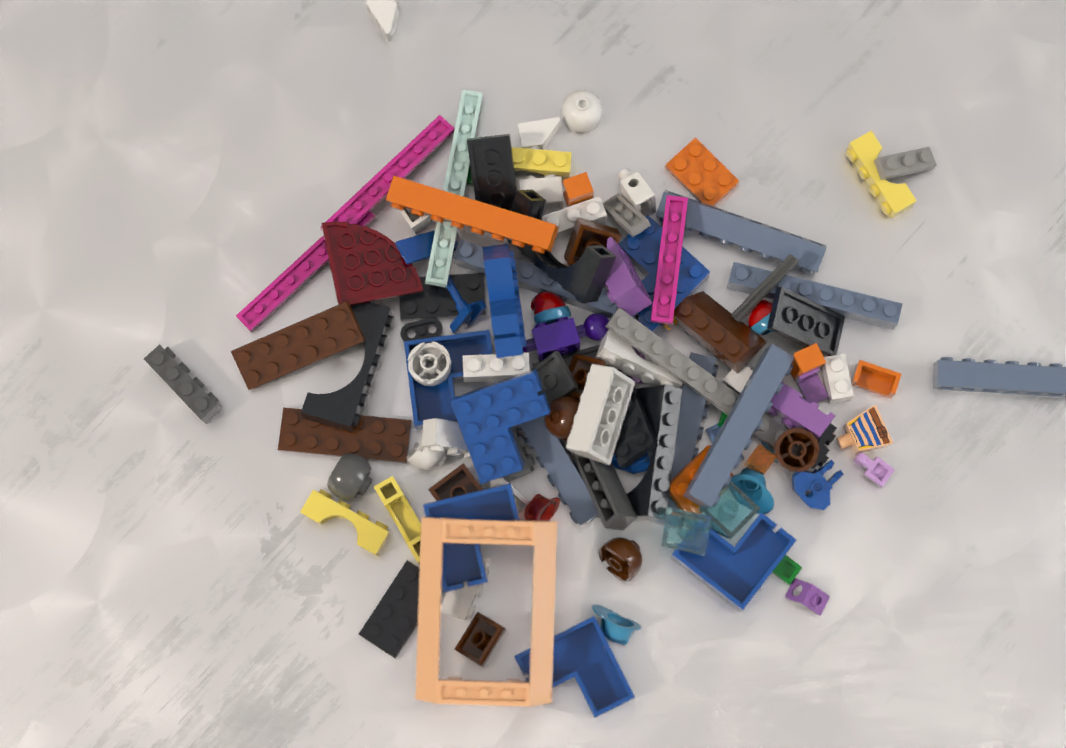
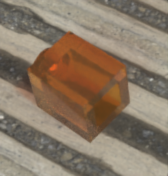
M759 444L744 465L750 470L758 471L764 475L776 459V456Z

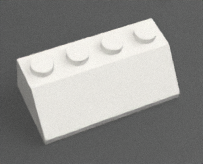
M592 364L587 375L584 391L580 397V404L574 417L573 427L568 436L566 448L577 455L610 465L635 381L614 367Z

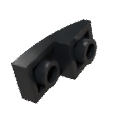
M832 423L828 425L818 439L820 449L817 461L811 467L812 469L817 465L821 468L829 459L826 455L830 450L823 444L825 443L828 446L836 437L833 433L837 428Z

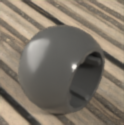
M344 453L333 469L327 481V487L333 495L342 500H354L358 493L363 496L373 480L369 477L372 468L362 456L355 453Z

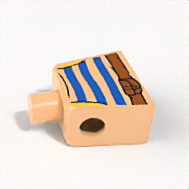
M876 405L847 422L843 426L846 434L836 438L841 450L852 446L855 454L886 448L893 443Z

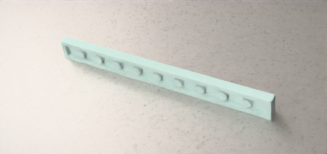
M462 89L443 191L463 197L470 166L467 139L475 138L483 93ZM444 220L443 223H436L425 284L447 288L458 229L451 226L450 221Z

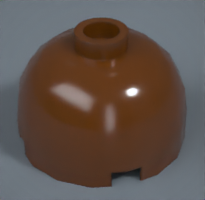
M563 396L549 404L551 411L544 416L546 428L553 436L559 439H568L580 399Z
M800 428L786 430L778 437L774 453L776 460L783 468L793 472L808 470L816 463L820 448L817 439L811 432Z
M616 537L606 542L598 552L601 562L605 560L609 565L606 569L622 581L627 579L631 581L641 569L643 562L639 545L634 540Z

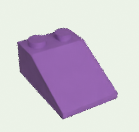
M610 237L607 239V249L616 256V259L606 280V285L609 289L607 295L613 304L616 303L618 308L633 316L653 302L629 256Z

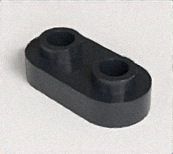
M427 318L405 324L400 331L403 342L439 337L443 333V326L438 319ZM435 327L436 332L430 333L429 328ZM410 332L416 333L414 338H409L408 334Z

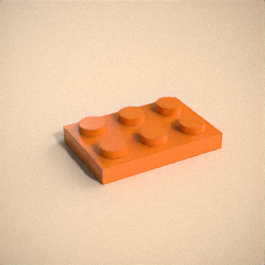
M696 137L665 164V168L698 201L711 206H715L739 184V180Z
M711 445L706 446L671 479L669 496L688 521H693L705 510L683 495ZM729 484L726 488L723 487L721 489L719 495L722 494L729 487Z

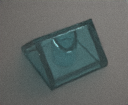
M730 480L727 487L721 489L719 493L721 498L715 507L712 506L706 510L699 507L698 510L709 528L731 540L761 508Z
M667 507L661 546L705 556L713 525L712 517Z

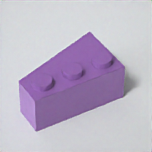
M783 383L780 392L772 397L771 401L773 404L767 413L771 416L777 415L782 419V424L787 428L804 429L811 432L818 440L836 415L831 412L828 415L824 414L818 409L819 405L817 403H809L801 397V393Z

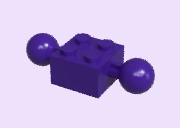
M593 313L585 319L584 324L578 326L575 325L574 318L568 319V317L558 318L555 320V323L548 325L547 322L537 324L534 329H531L532 338L526 340V347H522L523 353H528L536 350L538 361H543L555 351L560 352L561 355L580 350L579 338L587 336L595 341L603 339L609 330L605 327L609 319L601 313Z

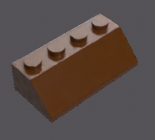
M704 291L685 297L674 309L673 318L677 321V325L737 374L767 343L766 340L742 321L737 322L732 317V313Z

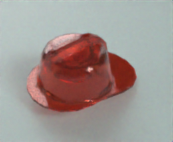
M536 494L525 508V520L550 521L560 505V498L555 497L550 500L541 494Z

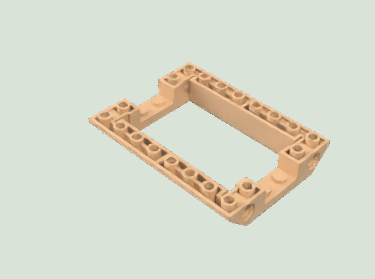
M421 517L415 699L436 704L528 707L552 703L557 521H496ZM443 542L534 545L530 681H521V679L479 681L462 680V677L438 679Z

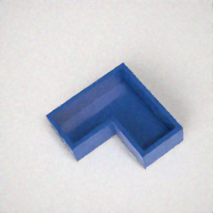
M647 215L646 218L651 226L634 237L628 234L618 245L629 256L633 266L645 276L642 283L653 302L662 227ZM683 246L675 308L685 297L691 296L710 275V271ZM652 303L632 317L636 319L638 315L637 321L656 333L663 324L651 322Z
M508 244L482 247L496 358L523 355L522 347H526L517 273L512 271L516 270L514 250L509 251Z
M490 330L404 341L413 420L416 430H423V420L439 418L458 422L450 401L453 397H456L454 382L464 381L463 356L493 354ZM437 342L443 345L449 352L452 362L451 373L439 385L424 386L417 382L409 372L408 356L413 348L420 343Z
M536 369L453 397L450 401L480 484L523 470L524 463L511 427L547 415L551 411L545 392H541L538 396L537 392L541 391L543 386Z
M511 483L423 504L426 517L496 521L519 520ZM443 542L442 588L444 593L464 588V581H467L468 587L488 582L480 544Z
M762 512L735 546L698 520L670 557L741 612L797 539L782 528L776 533L772 531L777 524Z
M595 616L554 636L552 688L575 677L594 718L635 698ZM531 648L514 656L523 675L527 673L529 677L525 678L526 681H530Z

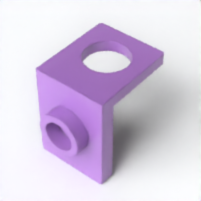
M819 367L799 376L796 380L805 400L809 403H818L829 397L818 376Z
M794 578L785 598L800 603L821 616L830 596L813 584ZM801 585V593L798 596H794L795 588Z

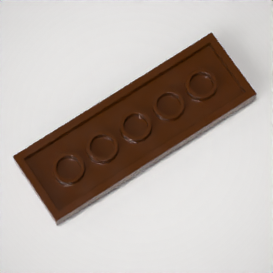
M345 301L230 352L248 390H251L364 342L366 339L349 302Z
M283 407L278 451L342 457L344 453H355L366 460L407 464L406 457L409 451L412 420L361 415L359 426L354 427L352 433L304 419L301 414L302 409Z

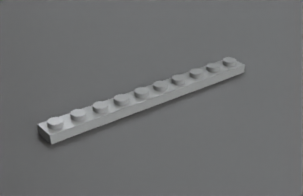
M621 308L616 310L605 327L723 413L729 415L739 394ZM764 413L761 417V420H763L762 425L758 431H754L752 434L774 449L778 437L786 429Z

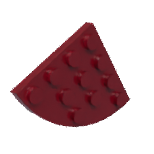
M349 222L321 223L338 304L348 301L350 306L424 291L415 267L412 263L406 264L395 242L387 236L367 226L363 227L350 224Z

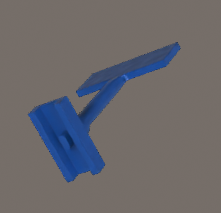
M435 230L396 241L395 244L407 265L430 259ZM455 240L454 250L458 246L457 240ZM449 275L447 289L455 301V308L459 313L449 327L453 333H456L463 323L467 329L470 328L485 310L486 305L483 300L471 304L464 301Z

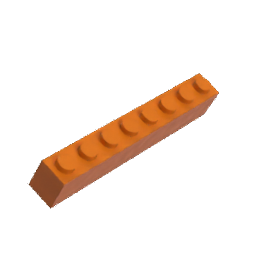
M394 175L386 197V201L391 203V207L403 211L404 208L411 210V214L420 217L427 214L431 216V220L443 223L444 220L450 221L451 226L463 229L466 226L472 228L471 232L483 235L486 232L492 234V239L502 242L504 238L512 240V245L524 248V245L533 247L532 251L544 254L545 251H552L559 229L557 225Z

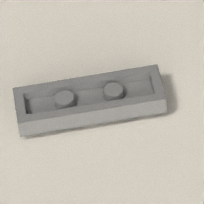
M930 147L878 157L874 160L881 180L931 170L937 166Z
M619 193L603 203L606 213L632 237L651 226L648 219Z

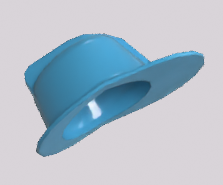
M746 467L740 474L734 475L729 482L730 489L750 511L757 514L761 512L767 514L773 510L774 499L767 490L765 477L761 473Z
M592 605L593 611L601 617V630L610 641L626 645L634 630L641 629V625L633 620L622 617L601 605Z

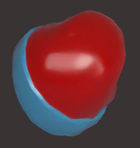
M541 292L531 301L530 307L534 312L536 325L547 322L548 325L555 323V320L558 318L571 317L569 307L554 292Z
M761 300L748 314V324L759 336L774 332L767 329L772 303L767 300Z

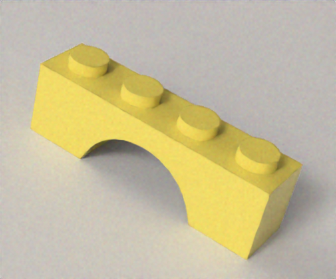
M870 131L849 143L846 149L847 156L859 168L858 173L863 180L866 179L870 185L869 190L880 201V207L884 214L889 215L893 219L912 208L917 200L906 183L895 184L880 179L874 160L880 154L882 146L873 132Z
M512 147L515 172H535L545 176L554 174L557 177L561 176L562 180L570 178L572 152Z
M391 476L374 486L401 532L415 560L420 565L421 523L397 481Z
M313 489L300 513L321 525L334 518H344L351 521L357 531V545L379 556L391 535L387 531L388 526L379 521L374 524L368 520L370 516L358 510L355 513L349 510L350 505L339 499L337 503L330 499L332 495L322 489L317 492Z

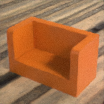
M587 172L563 180L566 190L563 192L567 207L593 199L594 191Z
M817 343L793 354L794 359L791 363L793 368L790 373L794 381H796L799 376L818 367L820 369L826 363Z
M859 360L855 365L851 384L854 387L891 399L896 393L901 373Z

